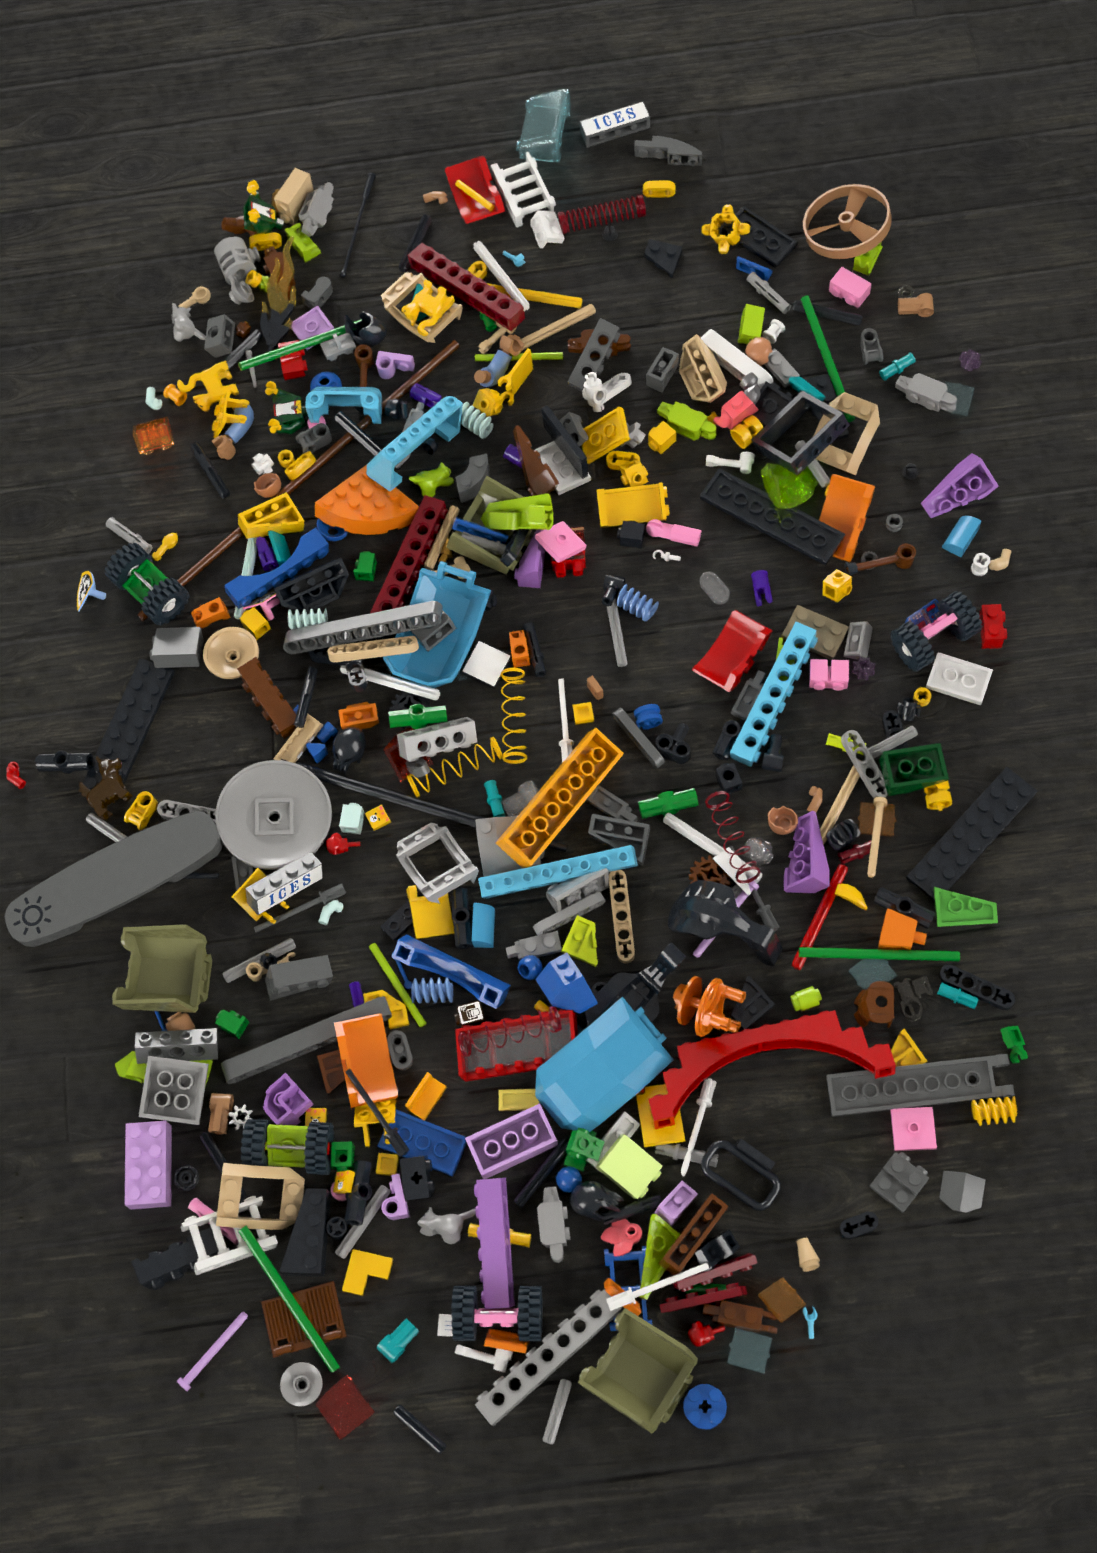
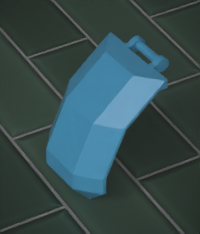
M440 561L437 572L425 568L419 571V578L410 605L438 601L442 604L443 611L451 618L457 629L430 651H427L418 642L419 649L413 653L383 656L393 675L431 688H437L453 682L476 637L491 593L489 589L474 585L476 572L461 570L449 566L443 561ZM445 572L465 578L467 582L447 577ZM411 631L397 633L395 638L413 636Z
M621 997L584 1031L537 1068L535 1097L560 1128L569 1130L583 1128L591 1132L640 1092L674 1060L661 1045L666 1040V1036L663 1033L660 1034L644 1014L645 1011L642 1007L634 1012L625 999Z

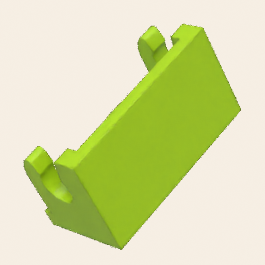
M297 223L290 228H286L285 232L289 242L304 262H307L321 254V251L311 238L302 232V228H300L302 225Z
M881 243L872 250L856 256L853 270L870 275L882 250Z
M750 304L745 305L741 317L738 343L748 344L751 341L750 339L761 337L765 308Z

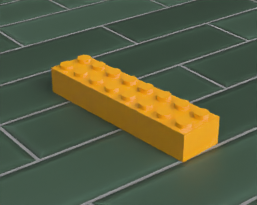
M597 728L589 731L495 844L522 868L532 866L624 753Z

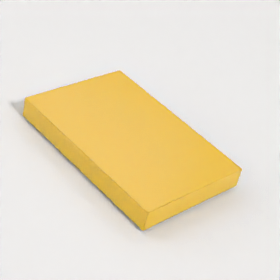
M617 407L583 428L588 435V440L581 446L583 453L587 457V464H590L630 440L623 408Z
M665 1084L644 1087L636 1094L644 1147L685 1141L680 1110L674 1119L675 1125L655 1130L648 1099L658 1094L666 1095Z

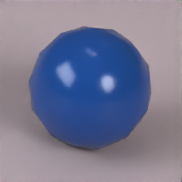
M534 955L524 956L518 964L519 974L526 980L536 979L543 969L541 960Z
M564 1167L556 1175V1184L563 1192H572L582 1182L581 1174L575 1167Z

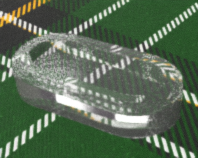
M705 572L701 575L700 586L716 604L726 603L729 600L730 591L720 578L713 572Z

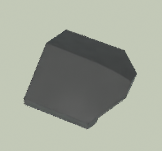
M943 1171L939 1200L952 1210L967 1213L979 1209L982 1206L985 1179L963 1172Z

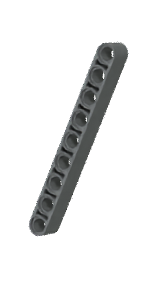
M429 601L292 629L286 632L283 648L289 654H297L436 626L441 623L443 607L438 601Z
M378 997L222 1062L221 1067L227 1084L239 1082L336 1042L337 1036L334 1023L379 1013L382 1014L383 1022L390 1019L392 1013L386 997Z

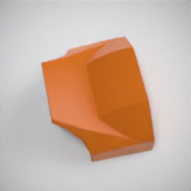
M368 702L348 705L346 709L338 710L342 729L347 727L366 729L379 723L376 703L369 704Z

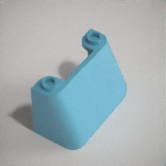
M316 387L306 397V411L310 423H319L322 415H329V406H357L364 408V415H369L373 424H382V394L377 388Z

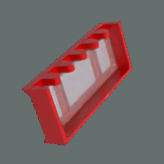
M559 1009L561 1030L556 1033L549 1031L542 1022V1031L538 1038L531 1036L524 1027V1037L520 1043L513 1041L507 1033V1040L503 1048L495 1046L490 1038L489 1046L485 1053L479 1052L472 1044L471 1055L467 1058L462 1054L459 1047L458 1035L460 1032H464L470 1041L469 1030L476 1047L484 1051L488 1042L485 1025L488 1026L493 1041L498 1046H502L505 1041L503 1020L511 1036L516 1041H520L523 1033L521 1016L518 1019L504 1018L500 1022L486 1021L482 1022L481 1025H464L460 1029H455L459 1076L467 1082L537 1070L539 1066L578 1036L576 1013L573 1010ZM541 1012L546 1025L552 1031H555L550 1022L549 1012ZM553 1012L554 1022H555L556 1026H558V1025H557L556 1016H555V1014H554V1012ZM522 1015L528 1030L534 1036H538L540 1032V1016ZM462 1035L463 1047L468 1054L466 1041Z

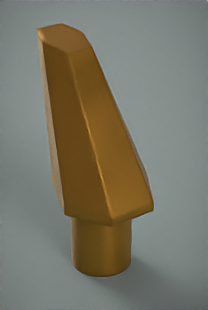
M446 538L440 552L442 555L438 561L439 563L440 561L446 562L448 558H452V550L446 548L449 538Z

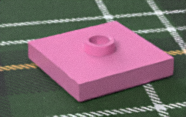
M564 521L553 525L550 530H543L537 533L535 539L558 563L585 550L587 546Z
M932 1107L890 1110L894 1151L931 1150L937 1148Z

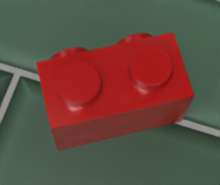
M1001 604L982 605L979 613V619L982 620L981 625L983 626L980 631L982 649L1002 648L1004 640L1007 639V629L1003 628L1005 611H1002Z

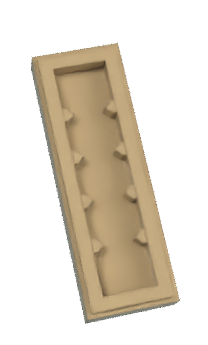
M307 713L304 727H297L274 757V760L284 759L288 762L296 763L307 748L306 744L312 742L324 725Z

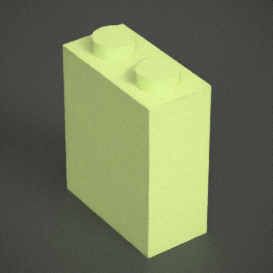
M621 1134L596 1165V1168L630 1197L638 1199V1197L642 1198L649 1190L648 1184L651 1181H656L660 1176L661 1171L659 1170L662 1168V1165L629 1137Z

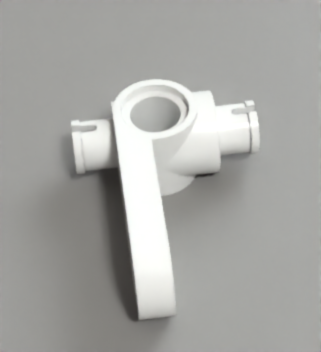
M590 372L588 375H585L586 382L584 383L583 397L588 400L590 406H593L594 412H600L604 410L603 403L632 384L631 376L628 373H620L602 384L601 380L597 378L596 373Z

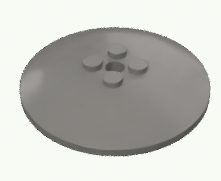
M270 760L252 764L239 771L228 781L219 796L215 816L220 838L233 856L245 864L256 868L277 870L309 852L314 854L321 847L330 830L332 808L327 790L311 771L292 762ZM272 814H278L280 819L273 822L269 817Z

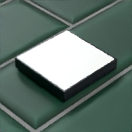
M478 640L461 672L495 689L501 679V671L507 668L512 655Z

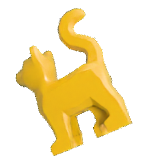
M425 280L423 289L415 295L413 301L402 307V312L411 321L412 327L416 323L419 312H423L431 317L430 320L422 321L417 327L418 333L422 336L428 335L424 328L436 324L438 319L455 302L454 296H446V289L441 286L438 288V295L436 297L431 296L433 294L432 282Z
M226 360L215 364L210 369L190 376L187 385H184L181 380L177 381L178 388L183 392H190L195 387L197 380L203 382L208 393L193 396V400L204 412L209 411L213 403L219 402L220 398L224 397L227 391L233 395L239 394L236 384L223 386L221 383L222 379H232L230 371H226L229 369Z

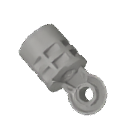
M225 238L216 245L214 253L226 282L231 285L229 296L236 304H241L242 302L250 303L254 301V296L250 286L245 283V279L251 270L256 271V267L242 238Z

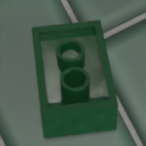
M940 743L884 751L879 760L888 796L909 793L949 780Z

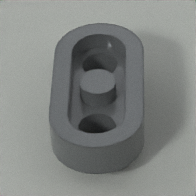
M392 1031L387 1037L392 1062L398 1070H407L413 1064V1057L407 1037L402 1031ZM400 1039L401 1043L399 1045H395V1040ZM401 1058L407 1059L404 1064L400 1063Z

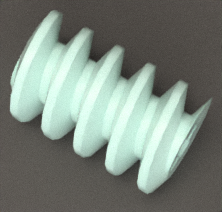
M468 402L463 404L461 424L471 432L473 431L474 434L479 435L480 438H486L493 430L491 417L488 416L486 418V414H480V410H475L473 405L469 407Z
M318 608L317 614L314 613L313 609H310L309 614H307L306 609H303L302 614L296 609L295 615L292 614L291 609L288 610V625L291 630L328 622L326 608L324 613Z

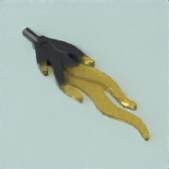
M293 236L288 239L283 249L284 271L279 283L277 282L281 265L276 257L275 267L267 284V295L271 307V318L269 321L267 305L265 302L262 303L263 309L260 326L267 342L268 352L278 348V344L286 337L293 323L288 318L296 304L295 286L291 288L289 302L287 296L288 287L294 274V265L290 255V247L294 240Z

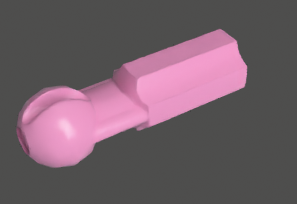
M658 519L649 521L646 526V531L651 537H662L692 546H698L700 542L701 530L667 524Z

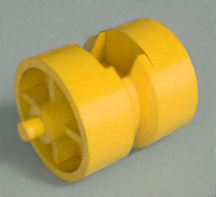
M949 781L924 788V792L927 794L925 799L928 809L942 811V809L952 805L951 793L947 791L950 788Z

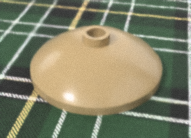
M227 627L215 632L207 640L203 650V659L208 670L215 676L223 679L241 677L237 668L254 657H257V659L259 657V647L255 637L247 630L239 627Z

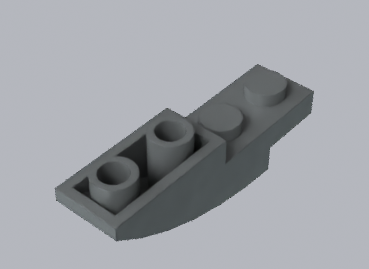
M652 136V141L635 140V157L668 158V164L702 166V152L685 142L662 136Z

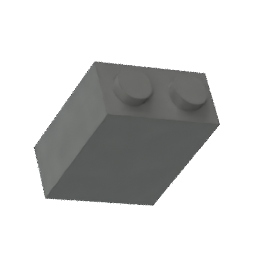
M201 627L156 628V634L152 637L153 649H150V660H153L155 668L199 667L204 642Z

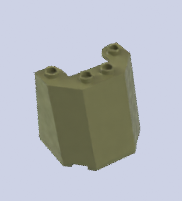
M486 476L480 491L463 519L485 527L480 518L489 503L523 498V496ZM493 529L509 536L505 543L507 545L514 530ZM529 529L522 547H527L532 537L529 535L533 529ZM457 530L451 534L446 548L504 574H507L509 570H514L524 553L520 549L517 558L507 567L500 561L502 555H493L492 552L480 548L461 537L463 532Z
M188 925L123 927L121 944L126 950L131 952L128 961L129 969L125 982L126 989L123 987L115 989L112 995V1004L126 1010L195 1013L198 1010V1005L201 1002H205L208 998L212 957L211 954H207L205 949L206 937Z
M624 1308L614 1321L616 1324L615 1328L618 1331L617 1336L610 1340L609 1348L605 1355L603 1354L599 1358L596 1368L590 1366L582 1370L578 1383L652 1434L656 1431L661 1421L665 1423L669 1420L692 1382L693 1376L690 1373L697 1364L698 1358L688 1347Z

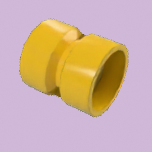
M750 415L742 421V424H738L730 430V433L735 443L742 449H745L752 443L751 439L764 427L755 416Z

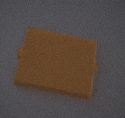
M861 802L860 815L858 816V820H860V834L872 835L876 810V806L873 803ZM887 804L883 809L881 836L894 835V823H896L894 818L895 805Z
M783 1277L758 1295L766 1304L768 1310L781 1323L806 1305L796 1293V1289H793Z

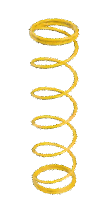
M507 668L501 671L502 679L509 682L501 688V693L509 698L501 706L502 710L509 714V716L503 719L502 726L511 731L502 738V742L510 747V749L504 752L503 761L511 764H518L527 760L525 753H507L512 749H526V746L512 747L504 742L505 736L510 733L526 732L524 729L510 730L504 726V721L508 717H523L526 715L525 713L511 714L503 709L504 703L509 700L525 699L523 696L511 698L503 693V688L510 683H525L523 680H518L525 676V672L519 668ZM509 671H518L523 673L522 675L516 677H508L503 675V673ZM512 755L525 757L520 760L505 759V757Z
M492 737L490 738L493 760L480 745L475 744L474 753L477 768L472 763V761L467 757V755L461 751L458 753V762L461 775L446 759L442 760L444 782L439 778V776L431 767L429 768L440 780V782L443 785H446L443 761H446L456 772V774L462 778L460 753H462L468 759V761L476 770L479 769L476 754V746H479L493 763L495 762L493 748L500 760L501 758L503 759V755L496 739ZM426 774V780H427L428 790L423 786V784L419 781L418 778L414 777V778L419 782V784L423 787V789H424L426 792L429 793V792H430V786H429L428 774ZM407 775L410 786L418 798L420 795L411 777L413 775Z

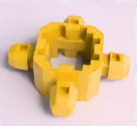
M725 205L722 214L713 216L711 224L703 225L701 232L703 235L713 238L718 244L720 254H727L730 245H736L740 241V234L750 233V225L740 223L733 213V207ZM724 222L726 224H732L733 222L731 234H728V237L725 235L719 236L718 228L724 225Z

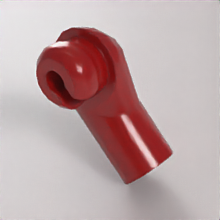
M10 762L7 767V780L19 789H22L26 785V781L19 777V765L16 762Z

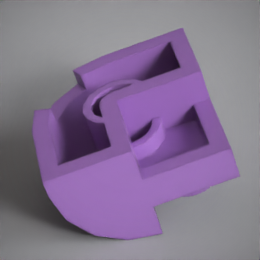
M284 1073L265 1092L266 1097L263 1108L276 1125L296 1126L301 1122L299 1117L314 1104L294 1081Z

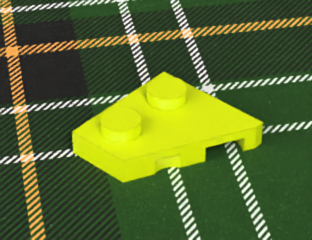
M577 915L561 952L564 954L567 952L569 956L596 967L598 959L595 923Z

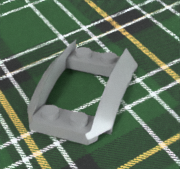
M429 823L397 842L398 853L396 856L428 901L440 904L438 898L469 880L474 884L479 870L459 847L446 826L438 827V824ZM440 839L457 863V866L427 883L413 865L409 856Z

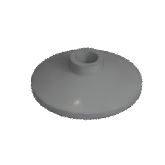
M299 1362L289 1366L283 1373L280 1381L281 1393L285 1400L294 1406L300 1407L313 1403L319 1397L323 1386L319 1370L306 1362ZM301 1381L306 1382V1387L304 1389H300L299 1387Z

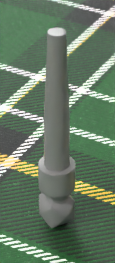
M247 350L245 352L246 360L253 358L252 351ZM252 367L249 369L253 386L256 388L255 370Z

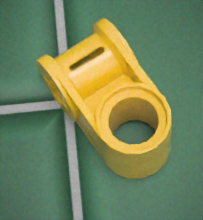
M147 791L139 793L132 806L127 810L124 821L136 825L139 830H143L157 809V800ZM151 799L148 805H144L146 800Z

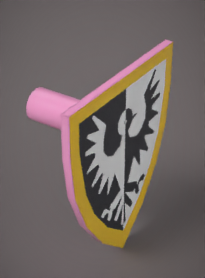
M274 590L251 602L250 605L243 607V610L260 605L268 621L275 618L271 608L278 605L280 601L275 597L277 594Z

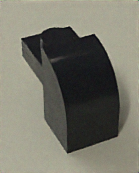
M730 1229L698 1247L695 1255L700 1265L708 1263L711 1269L719 1261L732 1255L740 1246Z

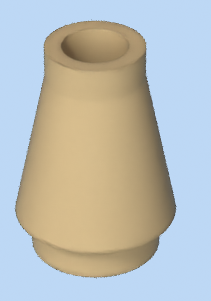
M802 1238L796 1241L800 1267L805 1272L817 1269L820 1259L811 1246L809 1239Z

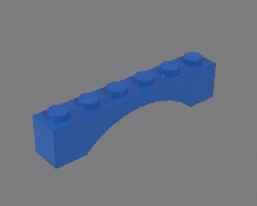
M314 528L300 538L299 544L292 556L280 567L260 575H240L225 585L226 594L238 609L246 607L255 598L262 597L271 588L281 585L288 577H294L299 570L311 566L318 558H324L329 552V544L317 528Z
M409 935L398 939L392 954V958L408 966L418 967L443 977H448V979L467 989L479 1001L495 1009L505 1002L511 985Z

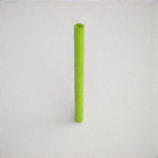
M563 352L531 353L532 360L563 359ZM520 353L517 356L509 354L512 356L511 361L519 360L524 353ZM475 354V361H492L495 354Z
M376 943L371 944L369 948L419 1027H423L426 1025L424 1018L415 1004L412 1003L410 996Z

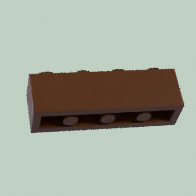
M711 1193L658 1264L673 1276L679 1274L729 1206Z

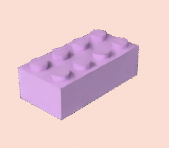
M540 1104L465 1138L483 1179L496 1175L558 1145Z
M167 1121L126 1124L125 1206L129 1209L171 1206L172 1125Z

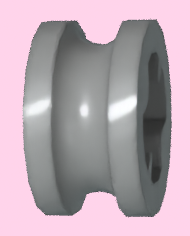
M256 246L252 250L248 248L253 264L255 261L260 262Z

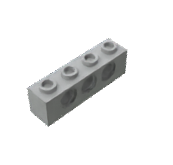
M469 717L397 734L400 756L408 761H417L419 757L423 756L433 757L436 753L442 751L452 752L454 748L458 747L468 748L471 744L477 743L475 721ZM457 732V737L453 739V735ZM440 737V741L435 744L436 739ZM423 741L422 746L418 748L419 742Z

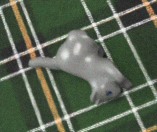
M172 303L174 339L181 342L195 335L199 339L205 340L206 336L197 330L189 319L191 308H177L176 304Z
M429 1207L428 1212L417 1222L422 1227L420 1233L426 1236L440 1234L444 1242L454 1244L461 1239L460 1233L463 1228V1221L473 1217L476 1214V1209L459 1215L447 1214L439 1216L433 1213L432 1207Z

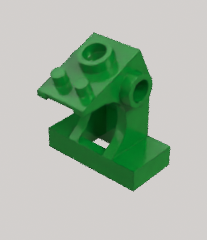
M583 1128L573 1130L566 1148L567 1156L564 1166L575 1167L580 1172H584L587 1158L599 1160L605 1141L596 1138L597 1132H589Z

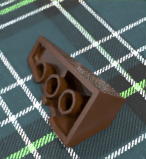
M517 425L513 433L528 487L527 492L529 496L550 494L556 489L559 481L548 464H542L539 452L531 449L532 444L519 425Z

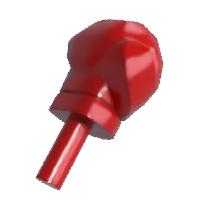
M334 833L326 841L327 851L332 855L348 852V847L360 846V841L347 842V838H342L339 833Z
M700 1321L692 1324V1328L688 1331L689 1339L692 1345L700 1347L714 1340L713 1334L725 1331V1327L722 1325L711 1329L710 1325L704 1326Z

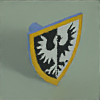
M85 571L81 575L77 593L78 611L81 610L88 595L102 600L106 598V593L96 590L94 577L90 571Z

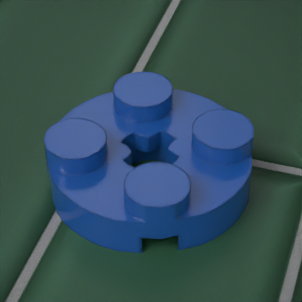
M701 1384L689 1390L684 1399L683 1408L684 1414L691 1424L699 1429L708 1430L721 1423L725 1417L727 1405L725 1397L719 1389L712 1385ZM704 1400L707 1401V1404L711 1405V1409H708L707 1413H703V1410L699 1409V1405Z

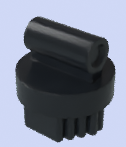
M388 399L385 406L386 416L393 419L408 418L407 402L401 399Z

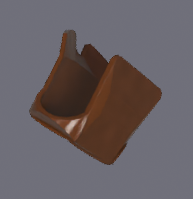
M876 981L857 995L854 1004L858 1005V1011L854 1013V1017L862 1028L867 1026L870 1020L876 1023H887V1029H889L894 1019V988L888 982ZM877 997H885L887 1005L885 1007L877 1006L875 1002Z

